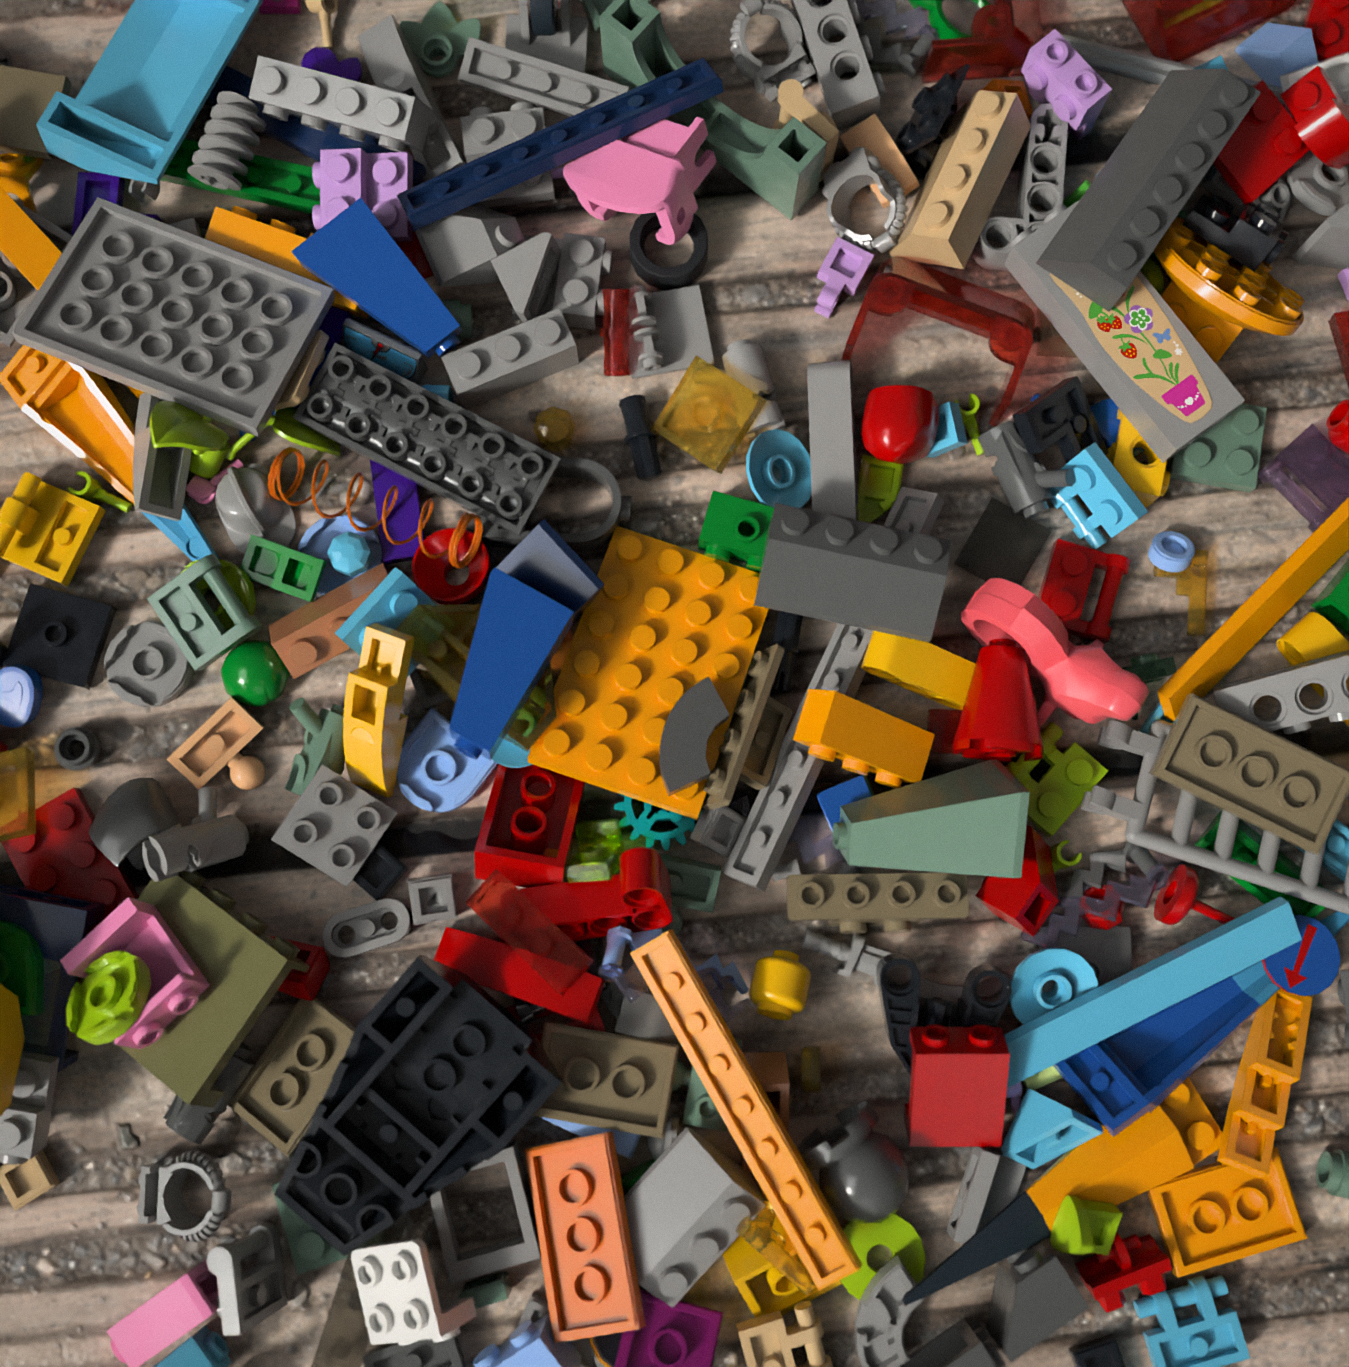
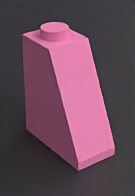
M207 1259L107 1330L111 1337L112 1351L121 1362L127 1363L129 1367H139L217 1311L219 1296L217 1276L208 1269Z

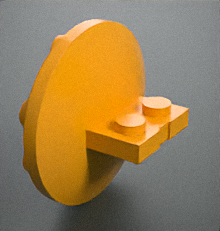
M1180 217L1175 218L1153 250L1164 270L1172 279L1161 297L1215 363L1219 361L1243 328L1279 336H1290L1296 332L1304 321L1301 306L1305 300L1297 292L1284 287L1269 274L1272 270L1271 265L1262 261L1255 272L1245 265L1241 266L1230 259L1231 256L1183 226L1184 219Z

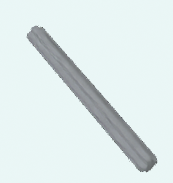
M1061 34L1093 69L1161 85L1171 70H1191L1195 68V66ZM1240 78L1251 86L1258 83L1257 81ZM1267 84L1281 104L1284 105L1280 95L1282 94V88Z

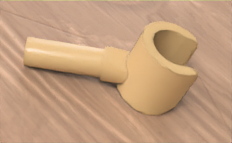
M305 0L310 12L319 13L323 47L333 49L331 14L338 9L339 1Z

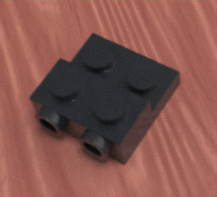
M1203 194L1182 225L1254 272L1262 261L1270 265L1284 247L1285 240L1289 235L1288 232L1282 229L1284 225L1278 221L1281 216L1263 203H1259L1257 207L1249 203L1237 216L1232 213L1234 207L1227 200L1218 195H1213L1209 198Z

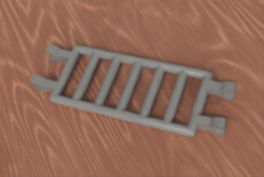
M1113 719L1109 721L1108 727L1103 726L1100 729L1098 745L1111 749H1122L1144 756L1133 800L1095 785L1092 788V792L1086 791L1084 793L1080 809L1126 821L1125 838L1132 844L1349 915V861L1342 894L1318 886L1327 838L1319 855L1305 851L1298 880L1274 872L1281 838L1264 830L1256 865L1231 858L1240 818L1224 810L1221 813L1213 851L1189 844L1188 841L1198 798L1183 790L1180 793L1170 837L1146 830L1145 827L1157 777L1149 774V771L1173 723L1156 720L1152 723L1149 734L1133 730L1127 724Z

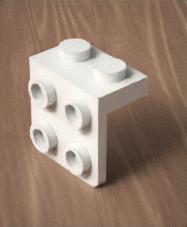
M415 1238L362 1246L352 1251L351 1261L371 1345L398 1342L399 1345H408L424 1339H433V1342L448 1340L461 1333V1325L477 1316L473 1297L439 1301L426 1246L421 1239Z

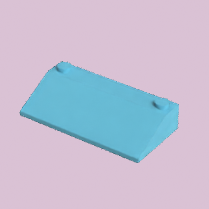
M135 0L76 99L56 91L37 122L36 126L47 152L87 171L158 184L264 0Z

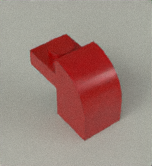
M1316 66L1280 95L1297 123L1293 127L1306 146L1324 164L1340 170L1349 163V105L1343 102L1326 71Z

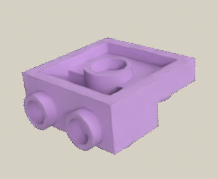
M1056 29L1052 30L1029 49L1021 69V73L1025 77L1024 84L1027 86L1032 98L1039 103H1051L1055 114L1061 120L1068 122V132L1078 141L1091 131L1112 91V88Z
M361 148L320 150V162H314L312 167L314 185L320 189V204L314 205L312 209L313 225L317 231L359 198H362L395 242L413 240V227L397 197L399 193L413 187V157L408 152L366 153Z

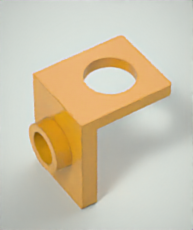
M16 153L0 154V186L6 193L17 195L23 201L25 207L37 213L29 181L42 165L43 159Z

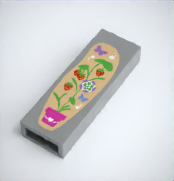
M1080 200L1068 208L1064 204L1060 205L1044 219L1043 226L1034 232L1031 228L1024 230L1010 243L1012 250L1004 265L1161 462L1164 463L1229 416L1245 399L1141 271L1138 272L1130 286L1108 312L1036 264Z

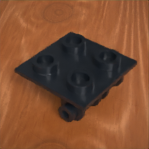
M966 64L951 74L949 72L945 73L936 84L931 87H923L912 103V108L915 111L910 121L901 128L895 140L903 157L907 156L911 159L910 165L914 169L923 171L926 166L932 164L940 147L939 145L944 139L943 135L946 134L948 126L958 109L956 102L958 97L956 95L970 65Z

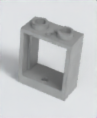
M518 1140L508 1143L501 1152L487 1161L484 1160L470 1171L505 1161L523 1233L522 1236L460 1253L445 1187L430 1197L450 1284L541 1258L532 1196Z

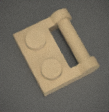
M794 79L785 80L778 89L777 99L780 104V113L773 129H782L794 116L827 142L820 176L821 182L823 180L822 174L827 172V168L833 164L839 130L834 120L827 113L819 112L803 97L804 90L800 82Z

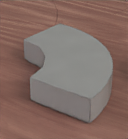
M898 1255L888 1261L871 1279L857 1308L854 1334L862 1367H899L910 1360L904 1346V1327L911 1312L925 1298L911 1304H904L902 1301L904 1294L917 1283Z

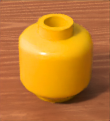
M774 950L773 956L762 957L756 961L749 989V998L757 1006V1013L772 1019L791 1020L793 1014L802 1012L807 1003L811 972L809 968L799 962V955L790 951Z

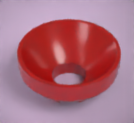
M445 528L431 534L423 541L424 548L430 554L437 555L443 553L449 548L455 528ZM465 530L459 540L456 553L457 563L462 561L471 546L474 533ZM481 540L474 558L466 566L469 568L467 580L460 585L454 586L446 581L447 573L453 568L449 561V554L447 553L436 559L428 558L422 552L419 545L412 560V575L417 587L432 601L443 605H459L473 599L484 589L491 573V560L488 550Z

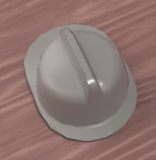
M251 463L243 464L244 467L242 468L234 466L228 468V473L223 476L218 484L214 498L219 516L237 549L245 554L251 534L289 547L295 537L296 520L291 505H288L285 501L273 499L269 494L267 484L270 470L260 464ZM275 478V491L277 495L280 496V493L277 488V481Z

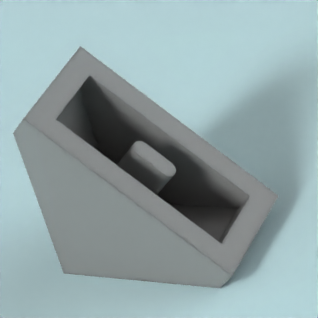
M542 232L490 260L515 312L523 323L538 317L561 253V249L551 233Z

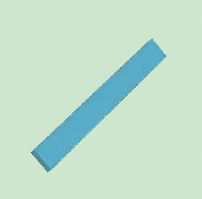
M1278 897L1004 1034L1010 1052L1007 1088L1301 941L1302 938L1289 902L1282 897Z

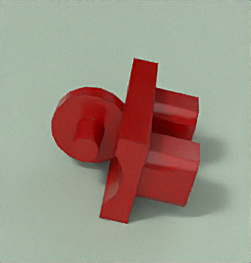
M1116 1232L1108 1255L1094 1254L1090 1258L1074 1263L1079 1277L1095 1300H1098L1104 1311L1108 1313L1124 1306L1126 1299L1123 1289L1137 1285L1143 1295L1150 1296L1166 1290L1165 1273L1173 1270L1169 1257L1159 1249L1150 1234L1140 1238L1134 1234L1121 1239L1118 1232Z

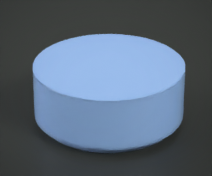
M1164 531L1155 535L1148 550L1150 561L1156 567L1168 572L1186 570L1195 555L1193 542L1185 535L1174 531Z

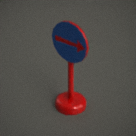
M1183 864L1177 866L1169 874L1161 887L1154 906L1155 919L1167 925H1175L1180 922L1190 909L1223 925L1236 918L1196 899L1200 883L1199 876L1194 869ZM1294 915L1302 940L1263 959V967L1271 981L1286 993L1297 996L1319 994L1330 987L1338 975L1341 958L1338 944L1330 930L1315 918Z

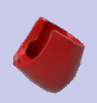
M887 385L871 390L865 403L861 424V436L865 449L878 460L896 464L911 463L926 457L935 443L939 426V406L932 392L922 387L912 385Z

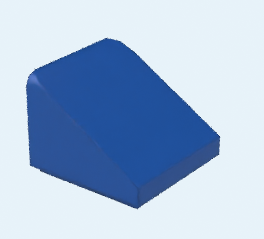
M860 775L817 793L818 801L831 831H833V824L839 822L840 806L874 796L866 775Z

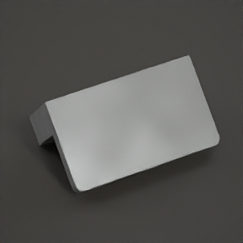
M973 1147L947 1225L946 1232L957 1242L966 1243L1016 1199L1026 1166L991 1149Z

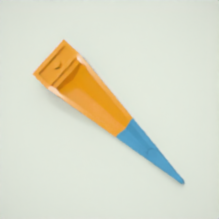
M23 345L0 373L1 384L22 411L80 457L134 505L133 448L135 426L102 375ZM183 504L180 521L142 512L192 561L200 560L210 554H215L219 559L185 504Z

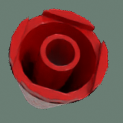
M992 639L989 641V646L980 648L953 740V754L956 755L963 751V757L984 761L999 760L1000 762H1011V757H1015L1016 753H1025L1024 762L1042 759L1044 747L1026 653L1024 649L1016 647V641L1011 639Z

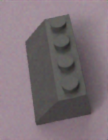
M775 503L766 536L754 605L930 642L947 579L951 540Z

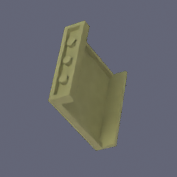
M183 870L178 872V876L154 882L151 879L137 900L156 907L210 986L198 996V1002L186 1013L178 1015L163 1029V1035L155 1043L143 1049L120 1047L188 1105L214 1108L224 1094V1091L214 1084L218 1076L290 971L296 969L307 972L310 966L297 957L300 949L280 936H276L273 939L265 933L268 925L249 912L245 911L242 915L233 908L237 903L235 899L217 888H213L211 891L205 887L203 883L206 881V877L201 873ZM82 978L79 983L82 984L85 978Z

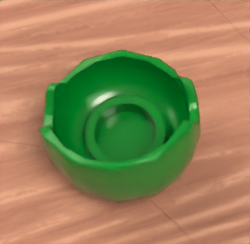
M250 640L233 648L226 656L221 669V677L227 694L230 697L233 696L241 705L254 707L267 705L279 698L284 693L286 682L291 675L273 648L271 641Z

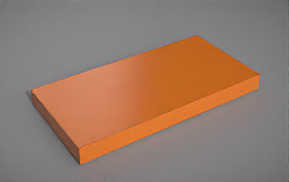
M613 1131L524 1149L554 1343L645 1327Z

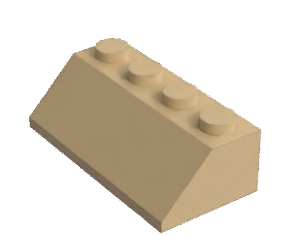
M979 90L955 113L907 213V218L903 222L905 225L903 228L901 227L900 235L896 236L897 245L889 251L891 258L959 269L965 268L1031 127L1017 93Z

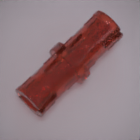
M603 289L604 317L603 328H600V337L604 339L603 376H630L629 337H633V328H629L630 289Z

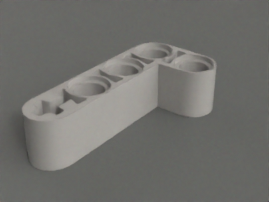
M1051 103L1038 106L1029 119L1031 127L1021 147L1016 218L992 217L987 220L972 251L974 260L982 268L1010 272L1004 265L1012 250L1010 243L1028 228H1031L1033 232L1044 225V219L1054 209L1063 205L1068 122L1061 120L1055 114ZM1044 131H1045V137L1048 138L1047 142H1042V140H1043V138H1044ZM1035 166H1042L1045 169H1047L1049 173H1042L1035 168ZM1032 204L1041 205L1047 212L1036 211ZM987 239L999 241L1003 248L992 247L988 244Z

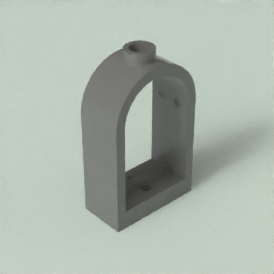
M560 457L562 461L553 477L580 478L595 481L608 491L613 500L608 518L597 529L583 534L558 533L574 552L596 550L611 540L614 530L617 526L620 527L621 521L630 522L632 497L621 496V491L615 477L603 465L589 459ZM481 517L483 526L481 540L486 547L515 548L531 532L523 531L521 536H518Z

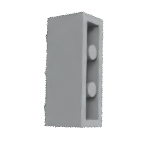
M560 308L441 356L462 408L466 410L579 364L575 341Z

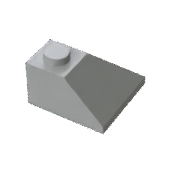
M482 206L466 207L415 230L439 287L500 283L501 281L490 260L525 242L515 217Z

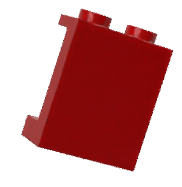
M981 1024L972 1027H944L941 1025L911 1027L909 1035L912 1046L909 1103H904L903 1116L909 1146L1001 1147L1010 1052L1002 1029Z

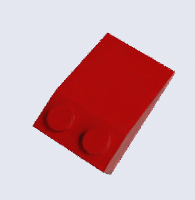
M499 764L474 850L475 878L524 888L565 882L586 782L533 764L522 768H510Z

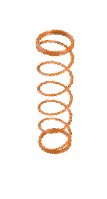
M293 447L286 448L276 456L271 465L267 484L269 494L273 499L285 501L288 505L298 506L312 499L316 512L322 518L327 519L338 517L347 511L351 525L361 532L373 530L382 523L386 538L395 545L408 543L418 535L422 552L428 558L436 559L448 553L452 567L457 569L467 566L479 548L483 526L478 515L464 512L453 532L449 548L443 553L434 555L424 548L422 542V530L433 510L432 498H429L423 505L419 517L418 530L407 540L396 541L387 532L386 518L397 500V485H393L386 494L382 508V518L373 526L362 528L353 522L350 507L358 497L363 485L362 472L356 473L349 484L346 507L336 514L328 515L318 508L315 500V495L323 486L328 475L329 464L327 460L323 459L314 471L311 495L299 502L290 501L288 498L297 491L304 475L305 462L301 451ZM294 452L298 461L297 472L290 488L283 494L280 484L281 466L283 459L288 454ZM325 464L322 480L315 489L318 472L321 466ZM360 476L356 493L350 501L353 485ZM275 478L277 481V488L280 493V496H278L275 491ZM395 490L392 502L388 510L386 511L390 495L392 491ZM430 503V505H429V510H428L427 515H426V517H425V519H424V521H423L425 511H426V509H427L428 504ZM474 519L475 531L471 546L462 561L457 563L456 553L459 540L463 536L468 523Z

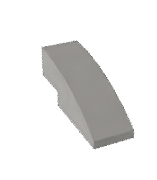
M144 392L139 397L133 448V495L135 510L180 521L192 449L183 447H153L150 433V416L154 406L158 402L165 400Z

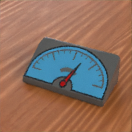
M346 318L344 321L341 346L420 386L428 371L421 352L350 318Z

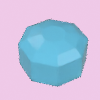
M349 531L334 537L327 552L334 569L351 577L367 571L374 556L365 537Z

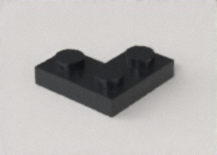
M1078 376L1062 380L1012 415L1029 455L1043 452L1056 441L1066 464L1094 442H1096L1105 455L1109 453Z

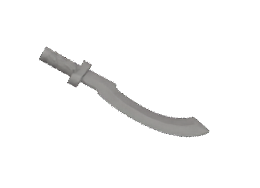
M807 930L801 947L818 953L821 952L823 955L835 957V959L843 961V966L837 969V974L849 977L852 970L855 969L872 975L876 986H878L876 967L884 956L892 954L891 952L864 944L866 936L860 934L853 935L849 946V944L838 942L832 938H826L823 935L814 934L812 931ZM902 964L890 967L886 974V981L890 985H901L911 978V970ZM1003 971L1010 982L1012 977H1010L1005 971ZM920 976L919 1010L924 1011L926 998L940 997L943 1000L953 1002L951 1017H956L958 998L961 997L964 985L941 984ZM993 976L979 982L977 994L981 997L996 994L1001 989L1000 979Z

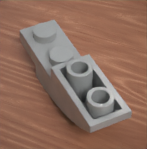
M391 14L358 35L363 55L376 87L416 97L433 109L423 151L411 149L416 161L425 166L427 172L425 174L426 180L428 181L466 164L467 162L431 95L433 90L395 16Z

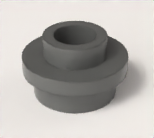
M72 727L62 732L57 738L54 746L55 757L60 765L74 771L85 770L98 759L100 742L92 731L83 727ZM78 742H83L85 746L84 753L76 757L73 753V748Z

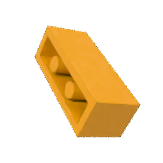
M808 689L793 740L809 746L808 754L813 757L832 762L835 758L843 760L842 768L861 775H868L869 771L876 774L875 782L892 788H900L902 782L913 784L922 780L935 734L838 691Z

